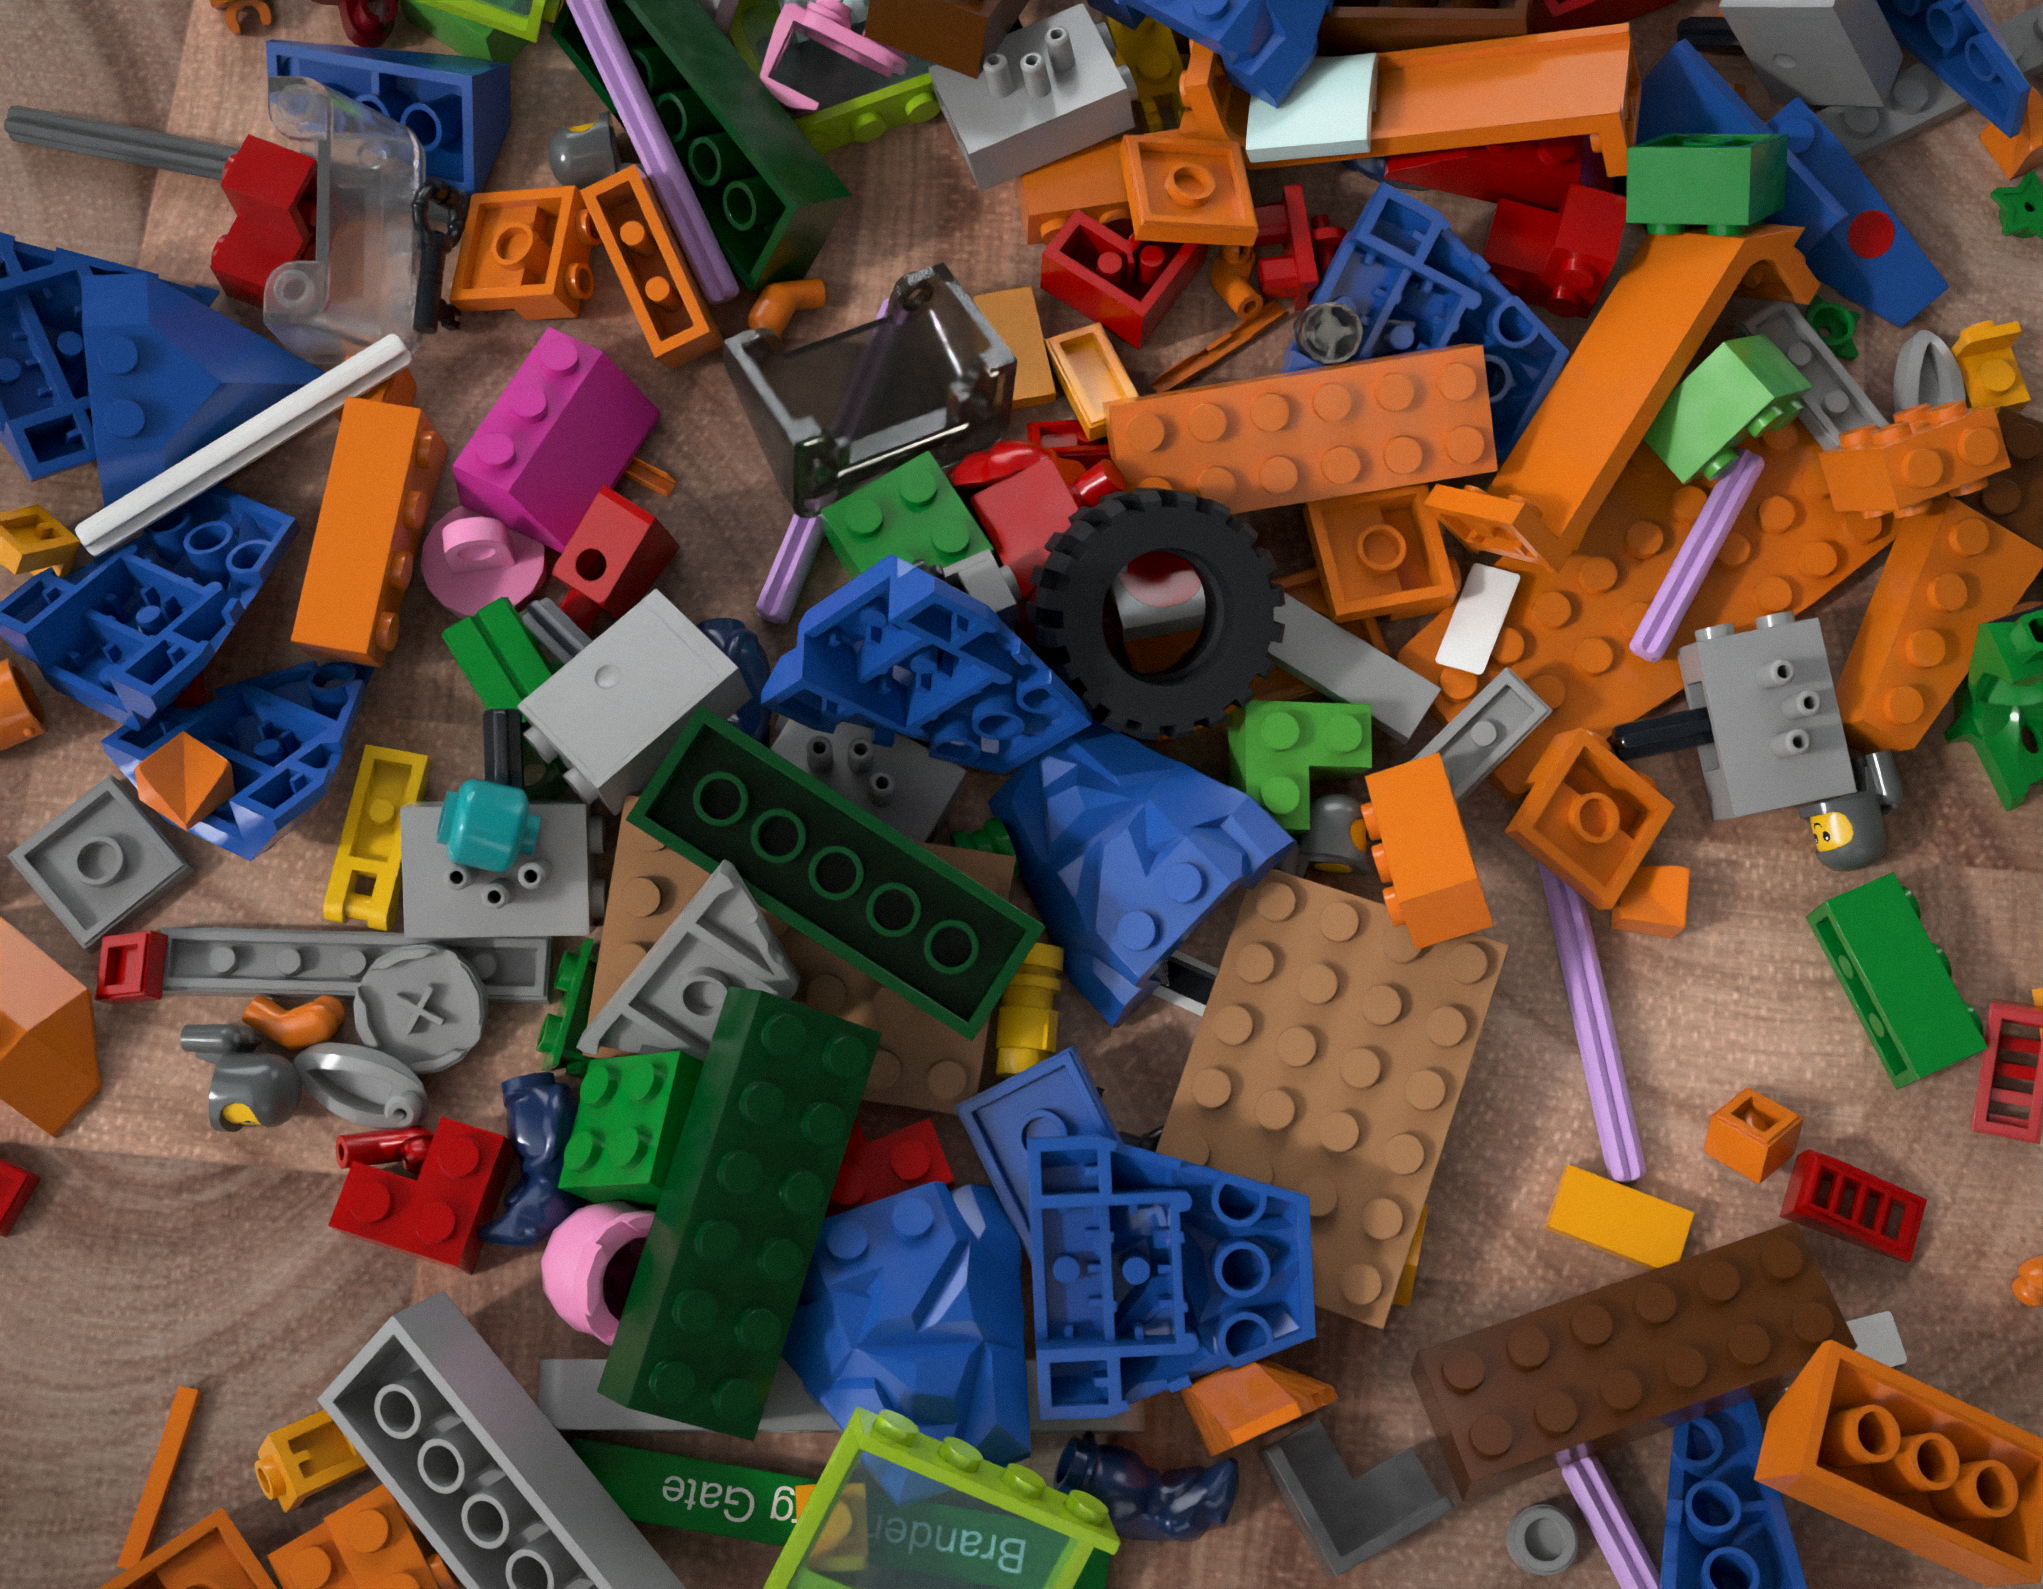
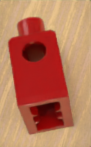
M603 484L553 568L552 575L570 590L559 608L585 634L588 633L601 612L618 621L640 602L676 554L680 545L655 516Z

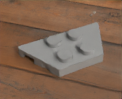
M726 859L721 862L584 1030L577 1045L578 1049L593 1055L598 1054L601 1046L638 1053L639 1055L682 1051L705 1062L729 986L762 990L788 1000L797 992L801 979L800 974L732 863Z

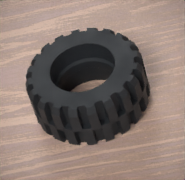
M1136 488L1135 491L1128 493L1116 491L1100 497V504L1095 507L1083 506L1069 516L1068 519L1071 526L1064 533L1054 531L1045 544L1044 548L1050 554L1044 566H1034L1029 583L1037 586L1035 602H1026V621L1034 624L1036 636L1029 640L1032 651L1083 701L1088 711L1092 710V719L1117 732H1126L1140 739L1156 740L1159 735H1165L1173 740L1192 737L1195 731L1194 727L1201 725L1212 730L1228 721L1224 710L1230 705L1243 709L1256 696L1255 692L1248 687L1254 677L1257 675L1268 679L1276 663L1266 658L1270 642L1282 643L1285 624L1274 621V607L1286 605L1283 585L1271 583L1269 573L1275 571L1277 565L1270 550L1259 548L1254 543L1258 533L1246 520L1233 518L1230 516V508L1214 500L1200 498L1192 493L1160 488ZM1167 552L1183 558L1196 571L1205 595L1204 623L1197 641L1180 661L1156 673L1137 672L1125 667L1111 655L1102 629L1103 604L1114 578L1129 562L1145 553Z

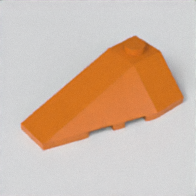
M1264 1358L1235 1369L1228 1366L1192 1380V1386L1178 1391L1208 1459L1339 1399L1332 1385Z

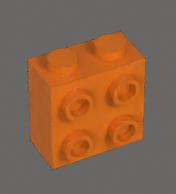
M1956 400L1933 408L1931 403L1906 408L1893 414L1895 423L1878 429L1876 424H1868L1848 430L1838 435L1841 445L1818 453L1835 512L1861 511L1863 519L1875 518L1891 512L1894 513L1895 518H1904L1925 512L1934 507L1932 497L1948 491L1950 497H1957L1982 490L1989 486L1987 476L2011 467L1994 406L1967 408L1965 400Z

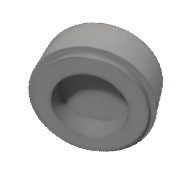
M1545 1504L1525 1507L1512 1517L1506 1530L1505 1539L1508 1553L1513 1562L1527 1573L1538 1576L1555 1575L1568 1568L1576 1557L1579 1545L1576 1527L1570 1517L1557 1507Z

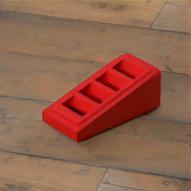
M1993 999L1990 1002L1984 1040L1988 1048L1982 1053L1971 1131L2040 1144L2043 1131V1031L2042 1038L2039 1040L2004 1034L2003 1028L2004 1022L2043 1028V1006ZM2000 1048L2039 1055L2037 1066L1998 1060ZM1995 1075L2034 1081L2033 1093L1994 1086ZM1991 1100L2030 1107L2029 1119L1989 1112Z
M1808 1149L1796 1156L1779 1217L1792 1222L1796 1221L1800 1225L1908 1263L1912 1258L1927 1199L1841 1160ZM1822 1179L1832 1182L1825 1208L1815 1205ZM1845 1187L1855 1191L1847 1219L1838 1215ZM1869 1196L1879 1200L1871 1229L1861 1225ZM1892 1205L1904 1209L1896 1240L1884 1236Z

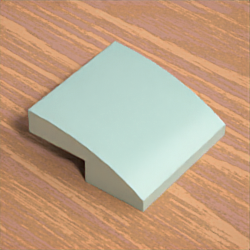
M1377 53L1314 59L1311 66L1278 109L1251 95L1246 135V153L1250 163L1370 152L1372 112H1376Z

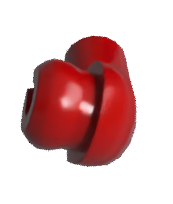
M415 1125L404 1129L391 1128L339 1135L335 1147L337 1162L341 1169L351 1167L353 1161L365 1165L402 1161L405 1170L411 1173H420L434 1134L424 1126Z

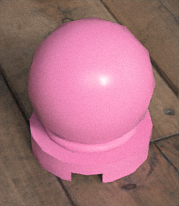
M623 1201L604 1202L578 1208L553 1230L541 1260L543 1291L558 1315L576 1331L596 1336L603 1343L612 1346L655 1212Z

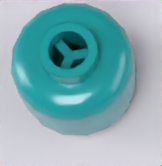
M468 779L459 787L458 792L450 790L446 792L437 828L436 843L446 845L447 857L455 864L505 873L516 864L519 853L532 855L538 836L540 816L528 814L529 802L526 793L522 789L479 779Z

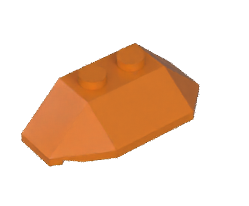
M0 916V1099L49 1135L57 1138L102 1088L101 1071L97 1061V1035L92 991Z

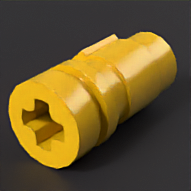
M1035 943L1004 991L1002 1007H999L996 1076L1011 1078L1048 1059L1049 1054L1056 1051L1059 1011L1053 1010L1054 995L1061 994L1062 980L1057 979L1056 974L1063 973V948Z

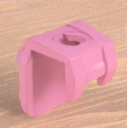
M838 0L808 2L806 9L797 4L788 3L782 8L774 26L760 72V80L784 110L795 115L806 116L820 111V103L773 80L796 31L890 79L893 72L902 76L905 75L908 68V62L905 60L906 52L864 37L865 30H863L861 35L853 32L850 29L852 26L850 22L852 19L850 15L852 9Z

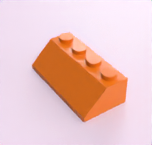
M1823 1341L1769 1414L1754 1480L1987 1587L2040 1583L2043 1571V1439L1836 1341Z

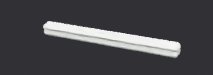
M396 334L385 336L82 521L75 528L79 540L94 557L101 556L344 407L346 396L358 398L409 367L413 362L411 354Z

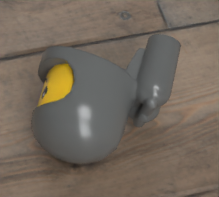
M610 111L599 113L597 122L569 128L567 126L561 127L553 133L549 141L548 156L550 167L554 177L562 186L575 185L579 190H582L633 164L647 176L642 164L622 162Z
M1891 749L1850 759L1857 789L1856 793L1798 807L1800 819H1805L1811 824L1817 846L1815 854L1824 866L1834 871L1849 872L1860 870L1876 863L1885 852L1887 832L1883 815L1888 814L1890 810L1899 808V802L1904 795Z
M1340 793L1323 794L1310 801V830L1298 836L1297 844L1272 869L1304 879L1307 876L1308 870L1333 874L1371 875L1373 873L1374 858L1367 854L1369 833L1360 807L1364 803L1355 797Z
M188 1024L183 1027L180 1035L182 1049L185 1052H196L198 1059L216 1064L209 1093V1120L214 1130L219 1132H237L244 1125H262L267 1128L276 1127L287 1122L298 1109L301 1100V1077L295 1066L284 1056L254 1052L257 1046L262 1044V1038L257 1036L254 1030L249 1027H236L231 1024Z

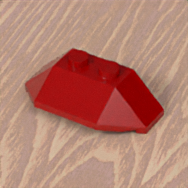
M1590 134L1386 156L1384 178L1495 204H1497L1499 198L1555 213H1558L1571 183L1613 193L1614 177L1607 176L1602 152L1593 153Z

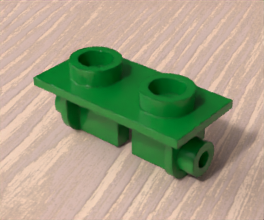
M586 938L576 946L575 953L565 951L554 983L555 989L564 991L557 1015L550 1013L546 1015L537 1041L536 1051L546 1054L541 1071L549 1072L559 1065V1061L568 1063L565 1074L584 1079L589 1061L600 1059L582 1056L583 1051L577 1048L580 1037L587 1028L598 956L590 954L594 939Z

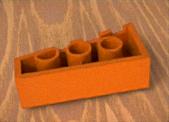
M346 396L291 636V642L307 655L382 668L387 651H392L395 648L400 628L398 613L405 590L408 588L412 577L414 560L449 448L420 408Z
M1953 497L1933 502V508L1903 518L1835 688L1846 744L1866 755L1891 749L1892 753L1914 749L1968 674L1979 624L2010 613L2043 568L2042 549Z

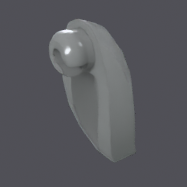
M1920 330L1902 345L1894 373L1893 400L1895 413L1925 403H1931L1933 408L1948 402L1965 400L1966 395L1962 372L1953 353L1941 338L1930 331Z
M333 1042L315 1043L299 1053L294 1060V1066L301 1077V1083L312 1097L332 1113L353 1123L376 1129H404L420 1125L429 1114L430 1102L424 1085L419 1078L397 1058L376 1049Z

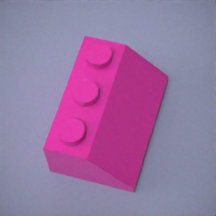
M548 326L452 465L460 505L482 516L500 520L506 527L562 553L603 484L612 490L614 489L633 460V456L635 457L660 419V411L603 351Z

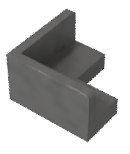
M1319 1419L1312 1421L1257 1453L1325 1577H1338L1455 1508L1449 1495L1440 1496L1412 1446L1352 1479Z

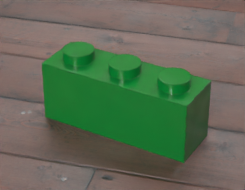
M1892 872L1823 902L1809 913L1806 919L1895 1089L1898 1090L1960 1063L1986 1050L1988 1047L1982 1037L1984 1031L1979 1015L1969 1003L1963 1002L1951 980L1952 969L1946 954L1938 945L1932 944L1920 922L1921 912L1915 896L1907 887L1900 885L1895 873Z

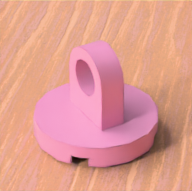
M463 506L452 509L437 521L422 547L421 570L429 592L441 606L454 613L460 619L468 616L473 617L478 610L500 597H508L516 611L520 613L527 607L528 601L534 597L537 590L540 592L547 578L548 554L544 544L506 527L500 520L482 516Z

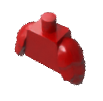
M1027 440L996 442L990 450L966 455L957 466L944 473L959 497L973 496L969 500L1003 565H1008L1012 570L1019 585L1022 599L1029 600L1028 602H1035L1037 586L1029 583L1034 566H1044L1050 554L1044 546L1054 531L1064 533L1071 526L1068 517L1081 507L1093 508L1100 504V497L1116 491L1123 492L1127 488L1124 476L1116 465L1108 459H1102L1086 471L1079 461L1059 458L1053 450L1042 444ZM1025 607L1021 615V627L1018 637L1032 650L1029 640L1035 637L1036 633L1034 624L1026 621Z

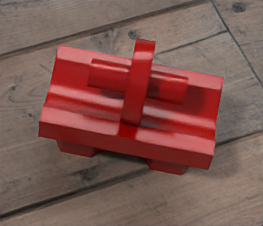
M1302 184L1283 187L1281 202H1272L1254 207L1259 230L1254 247L1283 244L1285 254L1284 256L1259 258L1258 282L1261 297H1292L1294 311L1307 310L1312 300L1311 290L1317 287L1319 282L1316 263H1319L1321 275H1325L1340 243L1348 232L1344 228L1330 227L1329 217L1326 214L1312 217L1313 230L1310 231Z

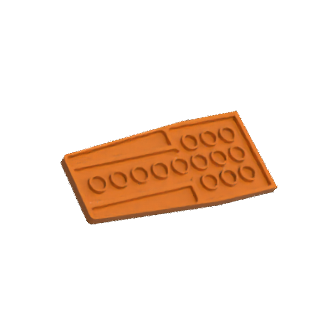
M1798 417L1777 433L1770 429L1757 439L1749 435L1734 451L1738 448H1747L1752 453L1760 455L1764 459L1765 466L1667 650L1659 661L1655 663L1648 662L1642 657L1633 654L1629 644L1719 477L1713 481L1703 477L1683 484L1642 439L1590 522L1577 552L1572 551L1559 574L1549 572L1543 565L1507 556H1502L1491 566L1520 575V580L1483 674H1474L1438 664L1435 661L1460 595L1452 602L1450 607H1446L1399 650L1395 660L1441 688L1428 711L1443 728L1506 667L1516 674L1553 710V714L1487 778L1505 799L1517 801L1531 791L1524 783L1555 734L1583 728L1600 735L1608 742L1612 739V729L1617 724L1641 720L1685 692L1676 649L1695 643L1694 631L1726 623H1733L1735 634L1757 630L1756 618L1791 610L1794 612L1795 619L1893 544L1903 518H1895L1893 512L1870 519H1863L1861 511L1835 512L1818 455L1824 449ZM1942 493L1940 495L1932 497L1931 499L1932 502H1935L1947 497Z

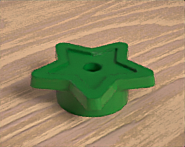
M2028 172L2017 187H1998L1990 193V197L2000 207L1999 221L2002 225L2003 235H2013L2019 238L2038 236L2043 239V186L2035 172ZM2030 204L2033 206L2034 211H2027L2024 205Z
M1815 295L1808 305L1807 314L1804 318L1835 357L1849 361L1854 360L1858 357L1859 353L1851 336L1853 335L1855 325L1860 319V314L1856 311H1848L1840 304L1824 302L1820 296ZM1820 329H1827L1830 335L1827 337L1823 336L1820 333Z

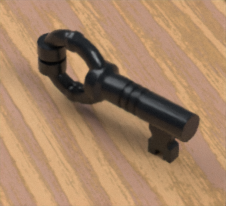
M436 176L429 177L419 187L411 202L414 228L418 234L417 247L421 250L419 284L417 285L412 328L424 334L436 333L438 321L441 322L442 327L450 331L459 330L460 322L455 320V316L461 315V311L453 304H447L441 298V287L443 286L442 279L444 277L446 254H449L452 248L457 246L464 232L463 212L458 201V189ZM429 200L448 210L449 221L447 222L448 231L446 234L437 230H431L427 219Z

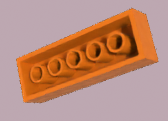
M1465 343L1102 402L1111 462L1120 470L1127 485L1126 490L1123 492H1133L1136 488H1160L1192 493L1197 497L1211 499L1230 508V514L1498 471L1483 345Z

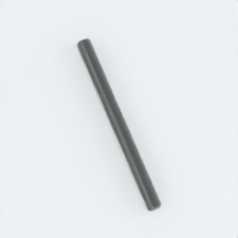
M20 105L11 106L4 121V129L13 141L222 180L223 169L228 158L234 153L238 154L240 147ZM317 162L335 202L412 217L411 202L417 190L424 182ZM458 189V201L462 208L463 222L465 224L470 200L468 199L467 192ZM429 200L427 219L447 223L449 221L448 210Z

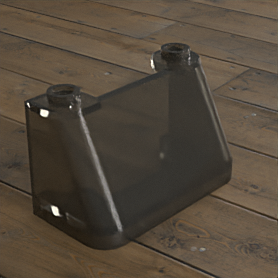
M944 262L919 271L909 272L902 276L896 282L890 295L886 317L786 353L782 340L772 329H749L723 340V362L727 374L783 497L793 512L800 518L810 519L821 516V510L928 450L941 469L961 462L968 454L989 450L996 442L1002 439L1010 423L1018 360Z

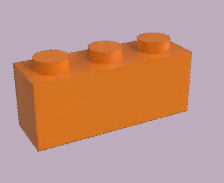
M1179 129L1138 134L1142 136L1185 138L1178 134ZM1123 137L1105 139L1015 177L1027 245L1038 243L1049 245L1076 209L1120 236L1133 231L1119 152Z
M633 164L580 190L655 359L673 370L725 345L704 295L649 178Z
M1438 752L1365 776L1371 802L1362 804L1360 807L1371 841L1382 840V843L1371 846V850L1382 883L1385 884L1393 881L1394 886L1382 889L1394 928L1406 924L1417 950L1494 926L1456 799L1440 753Z

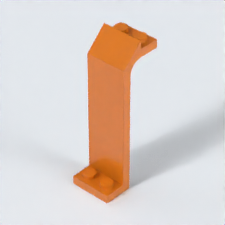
M1630 23L1377 53L1376 112H1372L1370 152L1250 163L1246 153V135L1251 94L1229 83L1222 56L1189 38L1191 52L1188 69L1183 70L1180 75V94L1184 108L1178 134L1189 139L1240 142L1245 167L1250 170L1590 134L1593 153L1602 152L1607 176H1626L1627 147L1636 145L1642 91Z
M1764 223L1759 226L1746 227L1745 234L1716 236L1707 234V225L1699 224L1685 226V232L1678 234L1648 233L1487 491L1485 492L1472 485H1465L1463 489L1435 484L1423 505L1469 553L1478 555L1483 550L1540 564L1549 572L1559 574L1730 297L1739 296L1810 304L1821 284L1805 264V256L1794 247L1805 227Z

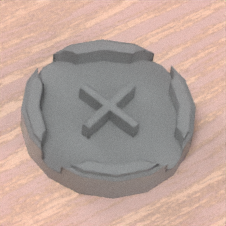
M431 942L402 945L376 959L362 978L361 985L357 988L353 1002L355 1026L365 1047L376 1049L397 1058L410 1068L415 1075L439 1073L460 1062L470 1053L483 1036L489 1015L487 989L475 966L454 949Z

